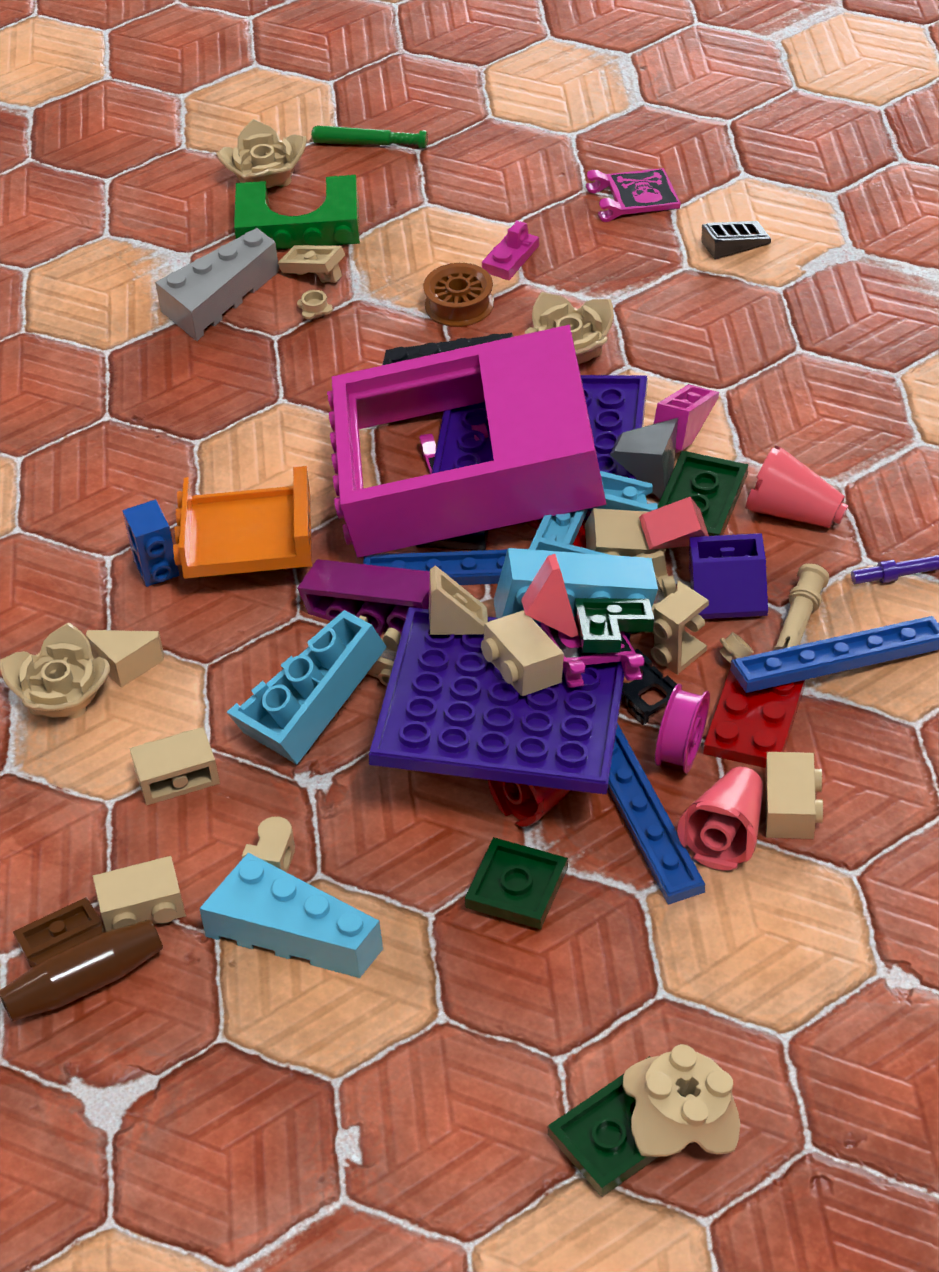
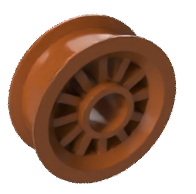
M450 263L434 269L427 275L423 283L424 293L427 297L425 300L426 313L435 322L451 327L469 326L482 321L492 312L494 307V298L491 294L493 288L491 275L482 267L471 263Z

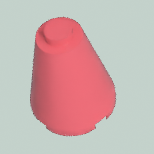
M776 445L765 459L757 475L758 481L755 490L751 489L745 506L746 509L752 512L830 528L833 522L840 524L848 509V505L843 503L845 496L785 449Z
M747 767L732 768L684 811L678 822V838L684 848L688 845L695 853L693 858L700 864L716 870H732L737 868L738 864L751 859L757 843L764 787L761 777Z

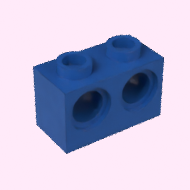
M155 499L122 510L133 560L146 587L178 577L179 571L174 561L170 527L157 500Z

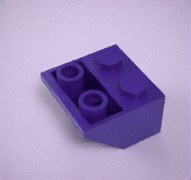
M762 533L690 537L689 573L691 589L709 600V605L699 615L703 619L768 616L766 557Z

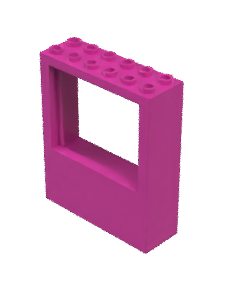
M570 325L332 376V391H327L331 408L329 420L333 431L330 433L334 454H331L335 474H338L333 476L336 495L340 496L334 498L338 518H344L346 524H343L346 544H353L357 558L542 519L544 515L556 516V514H565L607 505ZM485 402L493 461L363 488L359 429Z

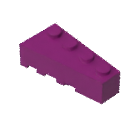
M317 559L297 589L310 615L332 621L345 610L358 618L360 615L367 617L368 623L374 627L379 636L386 632L388 628H394L402 634L409 607L429 609L430 571Z

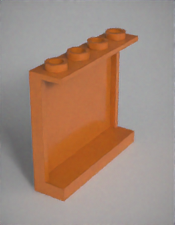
M307 466L293 467V486L194 496L191 495L189 477H184L183 491H177V526L174 528L176 544H173L175 565H182L184 579L312 566L311 495Z

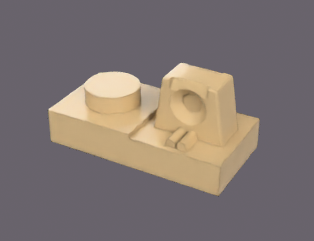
M294 245L278 262L282 273H296L297 275H303L308 272L316 273L321 282L336 283L342 277L338 263L345 256L342 246Z

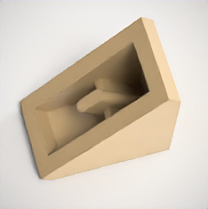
M436 565L430 569L429 584L430 635L484 634V624L488 622L487 607Z
M87 630L86 638L91 645L93 658L102 657L108 661L110 665L108 675L121 688L164 660L159 631Z

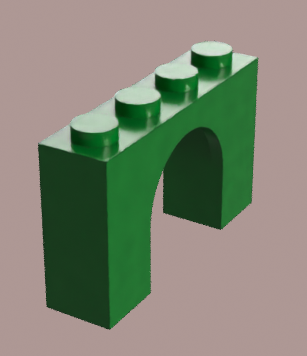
M356 175L326 177V199L324 203L315 211L299 216H285L269 209L266 181L236 183L234 220L236 239L258 228L275 241L276 250L291 249L294 245L335 246L360 244L359 197Z

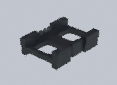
M636 649L635 652L641 654L644 658V665L639 666L642 679L623 683L621 703H625V706L628 707V712L644 725L649 722L651 714L667 705L677 683L668 675L663 677V674L656 667H652V661L639 649ZM652 687H657L666 695L664 699L654 705L647 704L639 697L640 694Z

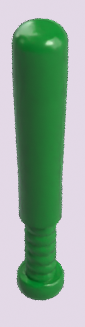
M317 125L312 128L311 132L313 142L319 144L391 145L392 143L417 144L419 148H426L428 143V133L425 130H420L419 133L391 132V130Z

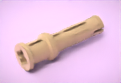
M810 563L799 567L797 586L791 589L788 597L791 607L774 650L800 645L811 613L816 611L821 604V590L827 586L830 579L829 573L823 567Z

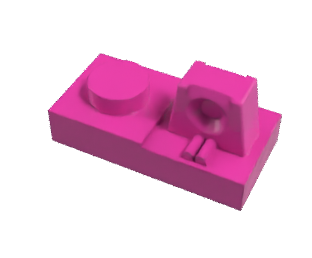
M516 220L513 226L508 229V233L482 261V268L490 275L510 280L538 248L539 237L528 234L527 223Z

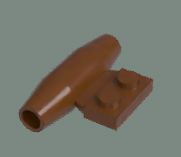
M85 897L13 931L19 948L30 967L33 968L0 990V999L12 1022L60 1008L124 977L163 949L161 939L151 920H145L105 932L102 921L88 898Z

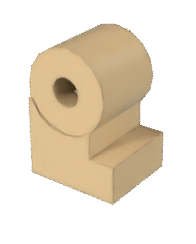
M282 817L267 818L258 826L259 841L257 846L246 844L242 859L247 853H250L288 872L295 852L292 826L287 819Z

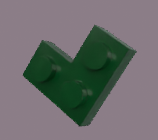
M575 598L574 615L582 653H620L622 643L620 632L629 634L653 632L654 615L649 599Z

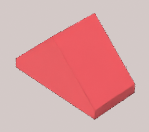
M691 497L644 513L639 517L649 550L689 546L690 537L709 536L701 511Z
M549 555L521 599L525 615L570 637L578 636V630L556 555Z

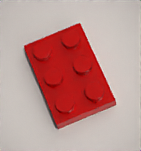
M729 670L704 742L703 754L766 768L767 752L785 751L805 688V680L746 693L731 670Z

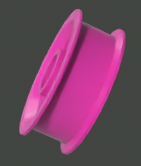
M679 683L674 687L658 734L655 751V764L657 766H660L664 761L683 766L684 773L690 771L698 753L707 721L710 703L709 691H705L703 695L683 691L682 685Z

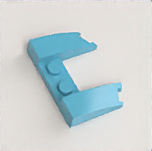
M600 471L607 505L594 508L647 512L658 509L657 503L647 504L646 495L653 492L652 483ZM594 508L556 514V516L544 515L529 547L532 550L609 555L573 545L588 510L592 511Z

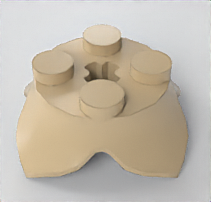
M253 119L238 136L237 148L224 147L216 155L219 161L232 171L241 183L266 181L267 188L274 186L283 187L289 185L292 181L291 175L294 172V167L303 155L306 147V136L290 135L281 141L273 128Z
M541 292L532 310L534 328L529 327L525 334L570 325L578 364L587 362L602 354V345L608 340L607 334L614 319L611 299H592L586 301L579 309H575L564 297Z
M69 622L49 634L43 641L41 650L37 655L23 651L15 652L0 659V670L4 682L10 690L20 697L22 704L29 708L31 714L50 718L66 716L69 718H79L84 715L86 706L91 703L97 690L107 679L110 672L108 661L102 657L94 659L91 645L86 636Z
M680 1044L675 1046L671 1052L644 1059L625 1071L623 1088L628 1096L636 1099V1105L631 1117V1131L641 1156L667 1157L679 1153L692 1142L698 1143L704 1151L713 1154H728L735 1151L739 1140L740 1119L732 1095L733 1079L712 1059L695 1052L688 1045Z

